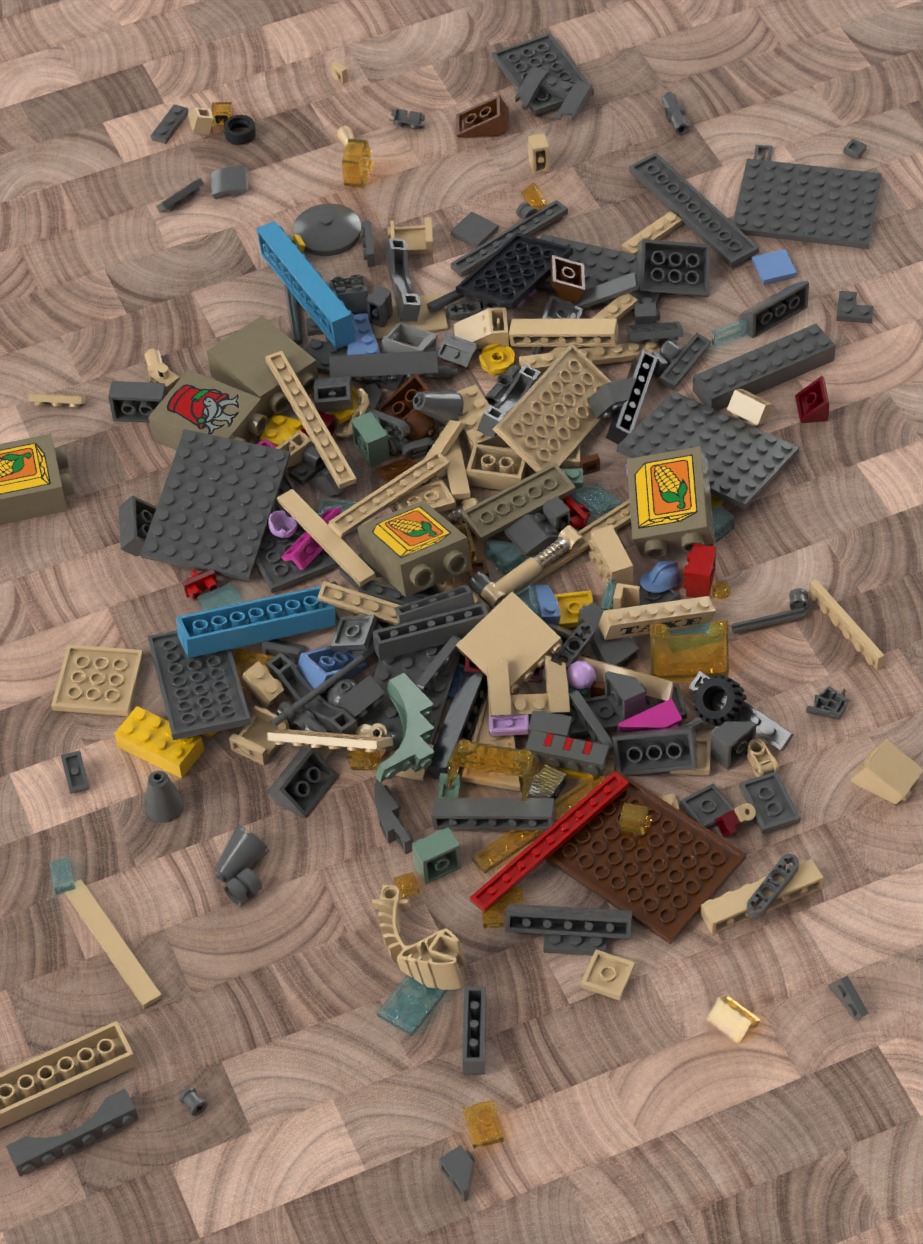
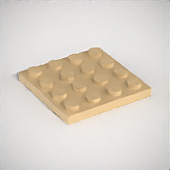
M67 645L51 705L52 711L129 716L144 655L143 650Z

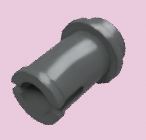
M699 716L685 724L681 723L680 726L695 725V731L705 727Z

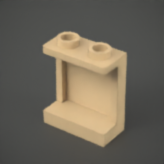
M426 217L425 225L394 227V220L390 221L391 227H387L388 238L405 239L408 255L434 254L431 217Z
M255 706L253 708L254 716L251 718V724L246 725L239 735L233 733L229 741L232 751L261 765H265L279 747V745L275 744V741L267 740L268 732L289 729V724L285 720L274 727L271 724V720L277 717V715L271 713L266 708Z

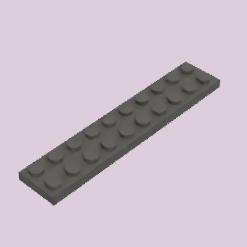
M654 153L629 166V172L674 214L683 219V222L706 244H711V249L731 267L759 253V247L660 155Z

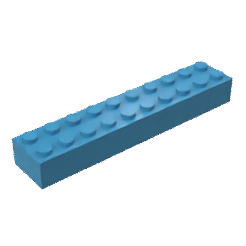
M272 221L256 228L262 257L288 287L289 291L292 292L333 346L338 349L355 342L354 334L356 330L352 324V320H354L352 312L346 309L344 302L338 299L336 292L330 289L327 281H323L321 274L315 271L313 264L307 261L305 254H301L298 246L292 243L290 236L285 234L282 226Z

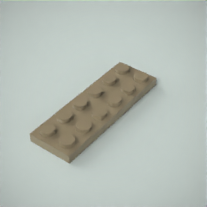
M555 462L461 512V517L477 538L483 542L507 529L524 515L541 511L543 504L547 500L555 497L563 499L576 492V487Z

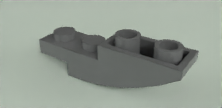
M377 780L375 783V805L382 833L388 844L396 840L403 852L407 854L412 851L413 837L409 831H405L403 828L404 826L399 815V810H401L400 804L397 799L393 800L388 786L383 785L382 782Z

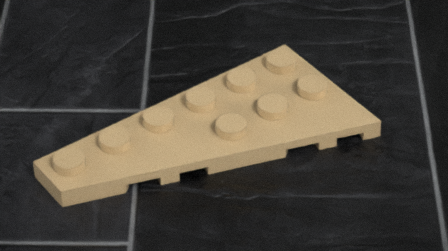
M487 696L476 725L462 773V782L520 791L514 735L490 736L489 700Z

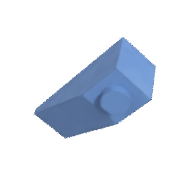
M530 585L534 613L546 624L554 623L558 625L561 618L559 605L549 585Z

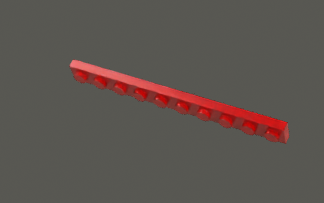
M614 771L470 897V901L486 913L629 788V782Z

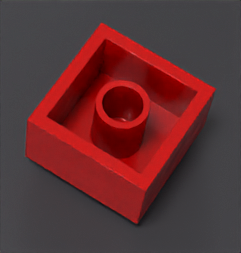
M694 544L692 551L688 552L687 562L689 563L684 567L683 576L685 578L683 588L686 589V597L710 596L716 571V547Z

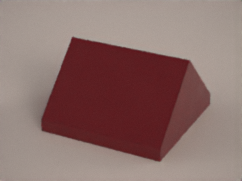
M820 376L795 395L801 423L828 421L829 399L825 379L823 376Z

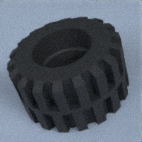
M714 674L710 675V679L707 677L702 679L703 683L699 682L697 684L698 690L694 689L693 692L696 695L695 698H692V702L696 703L693 706L694 710L697 711L696 714L702 720L715 726H720L724 722H733V720L737 722L740 719L738 716L744 714V711H742L743 707L746 708L747 703L744 702L747 697L743 694L745 691L743 687L733 679L720 674L717 676ZM725 690L727 694L725 706L718 711H714L712 706L714 696L719 691Z

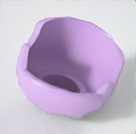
M275 511L270 514L269 529L274 536L288 538L296 532L298 523L292 516H287L285 511Z
M586 661L574 662L566 671L568 684L573 689L590 688L594 680H596L593 666Z

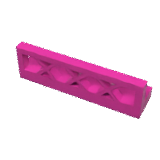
M339 507L327 509L320 517L329 524V521L341 514L342 510ZM306 531L281 558L284 561L293 560L296 566L303 570L323 548Z

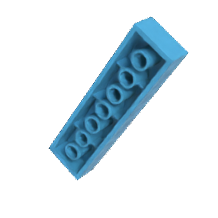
M321 586L178 616L176 617L177 636L187 657H197L336 626L335 606L317 601Z

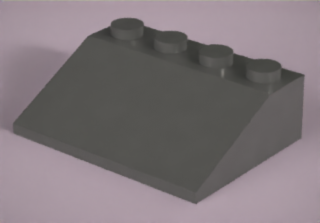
M642 239L638 243L637 251L639 291L708 297L711 244Z

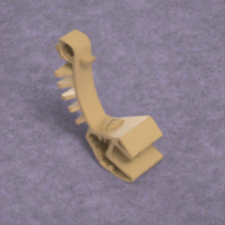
M382 885L380 899H372L374 909H379L380 911L378 917L381 934L394 963L398 962L399 968L403 973L414 977L416 981L422 985L425 984L426 987L434 989L438 987L443 990L463 988L464 982L458 965L465 967L466 961L459 939L446 928L413 945L405 946L400 939V920L402 909H410V900L402 899L398 887Z

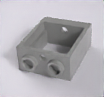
M399 322L391 329L387 336L383 337V353L435 351L437 349L438 334ZM402 340V341H405V342H408V343L417 345L418 347L415 348V347H412V346H409V345L400 343L399 341Z

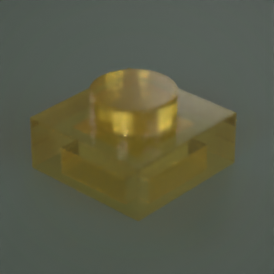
M413 872L394 877V884L398 887L402 898L420 893Z

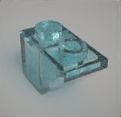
M490 539L485 540L484 553L489 560L491 559L497 570L502 571L504 575L525 561L524 554L514 543Z

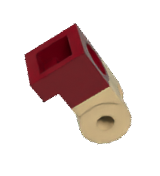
M745 803L717 817L714 821L722 836L726 837L737 831L735 825L738 823H746L752 820L756 815V811L753 805Z

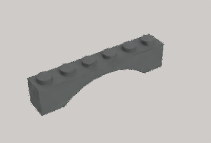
M388 238L385 258L400 321L417 322L421 303L419 295L413 291L410 283L406 240Z
M525 364L498 403L494 406L490 405L483 413L477 431L485 436L494 438L497 433L493 428L539 379L541 372Z
M279 653L266 663L272 677L282 683L284 692L295 702L314 690L302 677L295 665L282 653ZM320 695L302 707L304 710L313 713L317 721L331 729L332 733L357 735L355 733L357 721L347 711L333 706Z
M123 1089L106 1097L97 1112L83 1125L73 1131L49 1138L25 1136L7 1145L6 1148L20 1177L24 1174L32 1173L43 1165L51 1164L55 1159L63 1155H69L84 1145H90L96 1139L104 1135H110L123 1126L131 1125L139 1118L126 1089Z

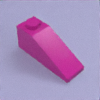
M671 698L618 723L617 730L619 732H632L680 727L682 718Z

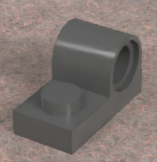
M313 445L308 446L302 454V462L289 472L290 477L302 486L326 466L316 447Z

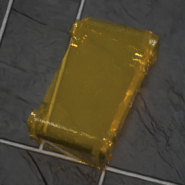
M728 620L711 623L709 634L670 635L669 628L666 625L649 624L651 675L673 682H693L699 671L709 677L713 674L716 676L718 674L728 676Z

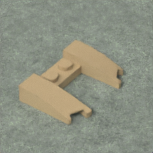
M545 656L547 693L510 695L507 657L500 659L501 664L493 669L490 665L487 666L489 716L532 714L533 710L545 711L547 713L570 712L565 663L562 662L559 665L550 661L551 656Z

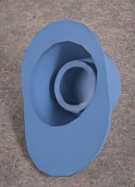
M660 561L652 570L644 573L640 578V585L646 591L652 593L665 592L681 583L678 563L676 561Z

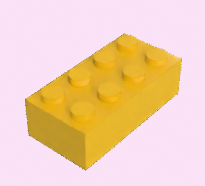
M138 706L114 733L118 748L181 779L204 752L201 736L197 735L173 740L167 720Z

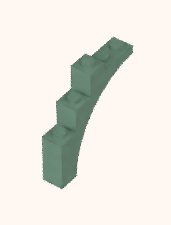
M405 673L390 679L385 692L394 703L400 715L403 726V741L390 758L379 764L375 776L379 782L392 779L397 773L405 772L410 767L415 772L422 768L426 769L431 765L434 751L427 744L432 739L431 736L434 727L427 721L432 714L431 711L434 704Z

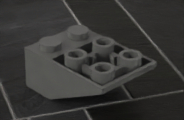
M356 274L351 275L350 278L335 277L333 280H329L331 290L336 292L338 299L344 302L347 310H350L352 313L368 311V292L364 276Z

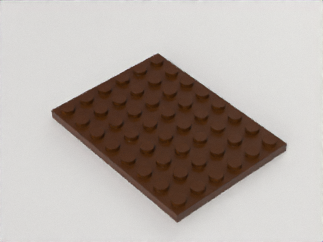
M617 770L616 773L629 782V788L546 861L617 909L632 911L633 920L671 945L701 911V904L711 899L744 862L746 854Z

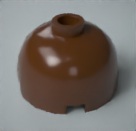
M414 409L406 420L410 428V435L406 436L405 439L413 442L423 438H432L436 431L434 428L435 420Z

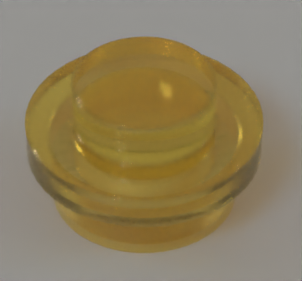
M717 581L712 586V594L716 598L724 599L731 593V588L725 581Z

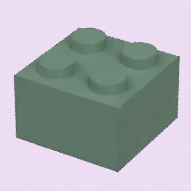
M371 412L352 419L354 445L370 468L390 460L389 451H391L388 443L390 437L388 431L381 427L378 417L375 418Z
M449 828L438 830L433 835L421 838L412 844L414 867L425 885L461 868L460 845Z

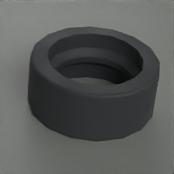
M234 115L228 118L224 123L226 140L235 145H244L252 141L256 136L253 119L247 115ZM237 127L248 128L246 131L243 132H232V130Z

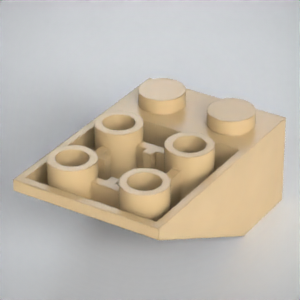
M488 308L455 323V336L476 343L478 345L476 350L484 349L486 346L496 343L503 347L509 346L506 308Z

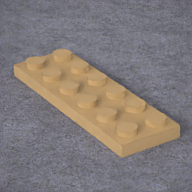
M290 729L268 732L267 740L275 741L276 745L293 743V746H305L306 744L311 745L313 748L329 746V749L347 747L349 751L365 749V752H377V750H386V747L393 746V738Z

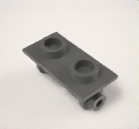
M398 108L392 110L394 118L389 119V121H393L394 125L404 126L405 123L410 124V128L419 129L420 126L425 127V125L421 124V121L425 120V115L422 112L410 111V115L407 117V110Z

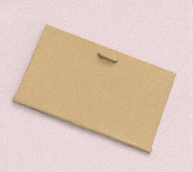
M441 293L419 296L421 307L417 322L400 321L396 301L392 300L393 315L385 327L372 324L376 340L387 336L391 329L399 322L429 332L449 329L444 307L434 312H430L427 309V304L441 297Z

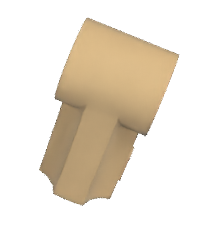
M149 349L144 354L148 366V376L158 369L160 365H165L162 363L159 350Z

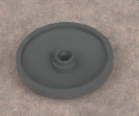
M333 203L319 204L306 209L297 217L293 226V233L300 235L306 245L304 251L318 256L337 255L351 249L360 239L362 232L361 221L358 215L346 206Z

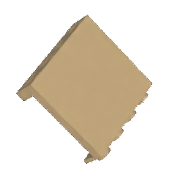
M511 592L456 646L458 651L463 656L466 655L486 676L487 666L490 665L493 669L501 664L500 659L507 657L510 694L513 695L518 691L521 683L528 681L533 676V672L538 667L541 668L545 665V656L558 653L563 643L560 636L518 596Z

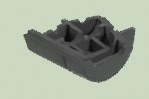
M831 686L827 687L822 693L815 695L814 707L807 706L806 713L840 719L849 702L845 698L846 689H843L841 694H837V691Z

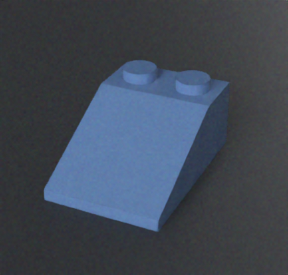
M330 646L301 653L296 668L306 682L315 689L356 658L351 650L333 651ZM363 662L342 679L352 678L365 669L367 664Z

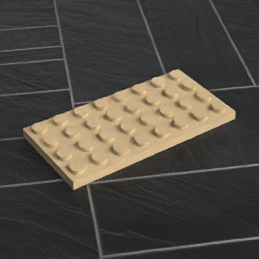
M571 343L493 430L535 472L555 462L560 466L602 418L595 417L588 398L605 383L611 381Z

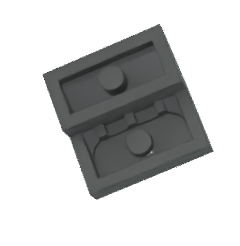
M233 166L212 171L211 188L214 199L229 193L232 197H236L248 192L247 168L245 166Z

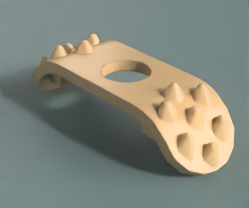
M362 388L357 389L358 399L356 403H358V406L351 420L356 418L358 414L359 416L364 415L370 403L368 394ZM350 421L348 427L345 426L341 432L336 433V436L343 438L353 434L352 422Z

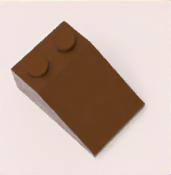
M500 95L456 114L458 138L496 136L510 130L509 108Z
M415 373L376 410L406 422L411 412L415 409L413 406L414 396L418 392L432 390Z

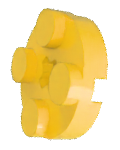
M497 343L488 345L482 350V354L479 357L480 366L490 376L506 373L511 366H514L515 353L507 345L506 347L500 346Z

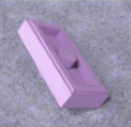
M528 714L489 716L490 736L528 734Z

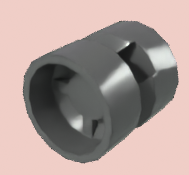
M249 868L243 869L237 874V879L232 878L223 886L227 896L237 906H241L249 899V895L253 896L262 889L259 878Z

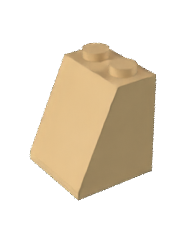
M885 739L867 755L849 781L896 805L899 801H905L911 795V787H915L922 779L920 774L923 772V768L889 740Z

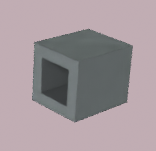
M655 303L634 304L635 325L657 323V321H660V311L656 310Z

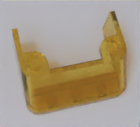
M461 740L455 744L448 760L447 788L451 789L459 768L466 767L523 777L522 801H526L537 773V763L533 753L525 749L519 750Z

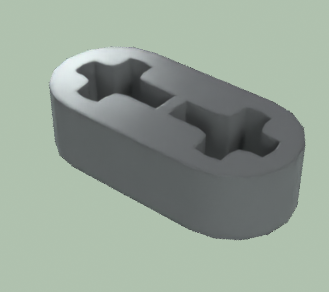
M423 438L406 443L401 451L404 458L409 457L414 460L425 457L435 442L433 438Z

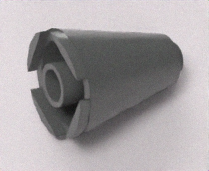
M453 389L418 392L414 396L413 406L421 413L443 425H447L450 420L458 421L460 419L458 416L463 412L464 401L462 395Z
M154 771L148 777L144 810L148 817L155 822H170L169 819L177 818L182 813L184 808L183 797L165 772Z
M240 825L235 828L215 867L217 872L215 876L224 883L226 880L229 881L232 878H236L237 874L243 869L251 867L269 852L266 849L267 846L252 832L246 834L244 832L246 828Z

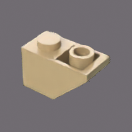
M194 107L188 111L193 133L209 135L213 122L211 109Z

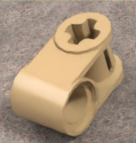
M760 739L751 740L748 743L747 760L754 769L756 776L759 777L771 772H778L777 761L765 743Z

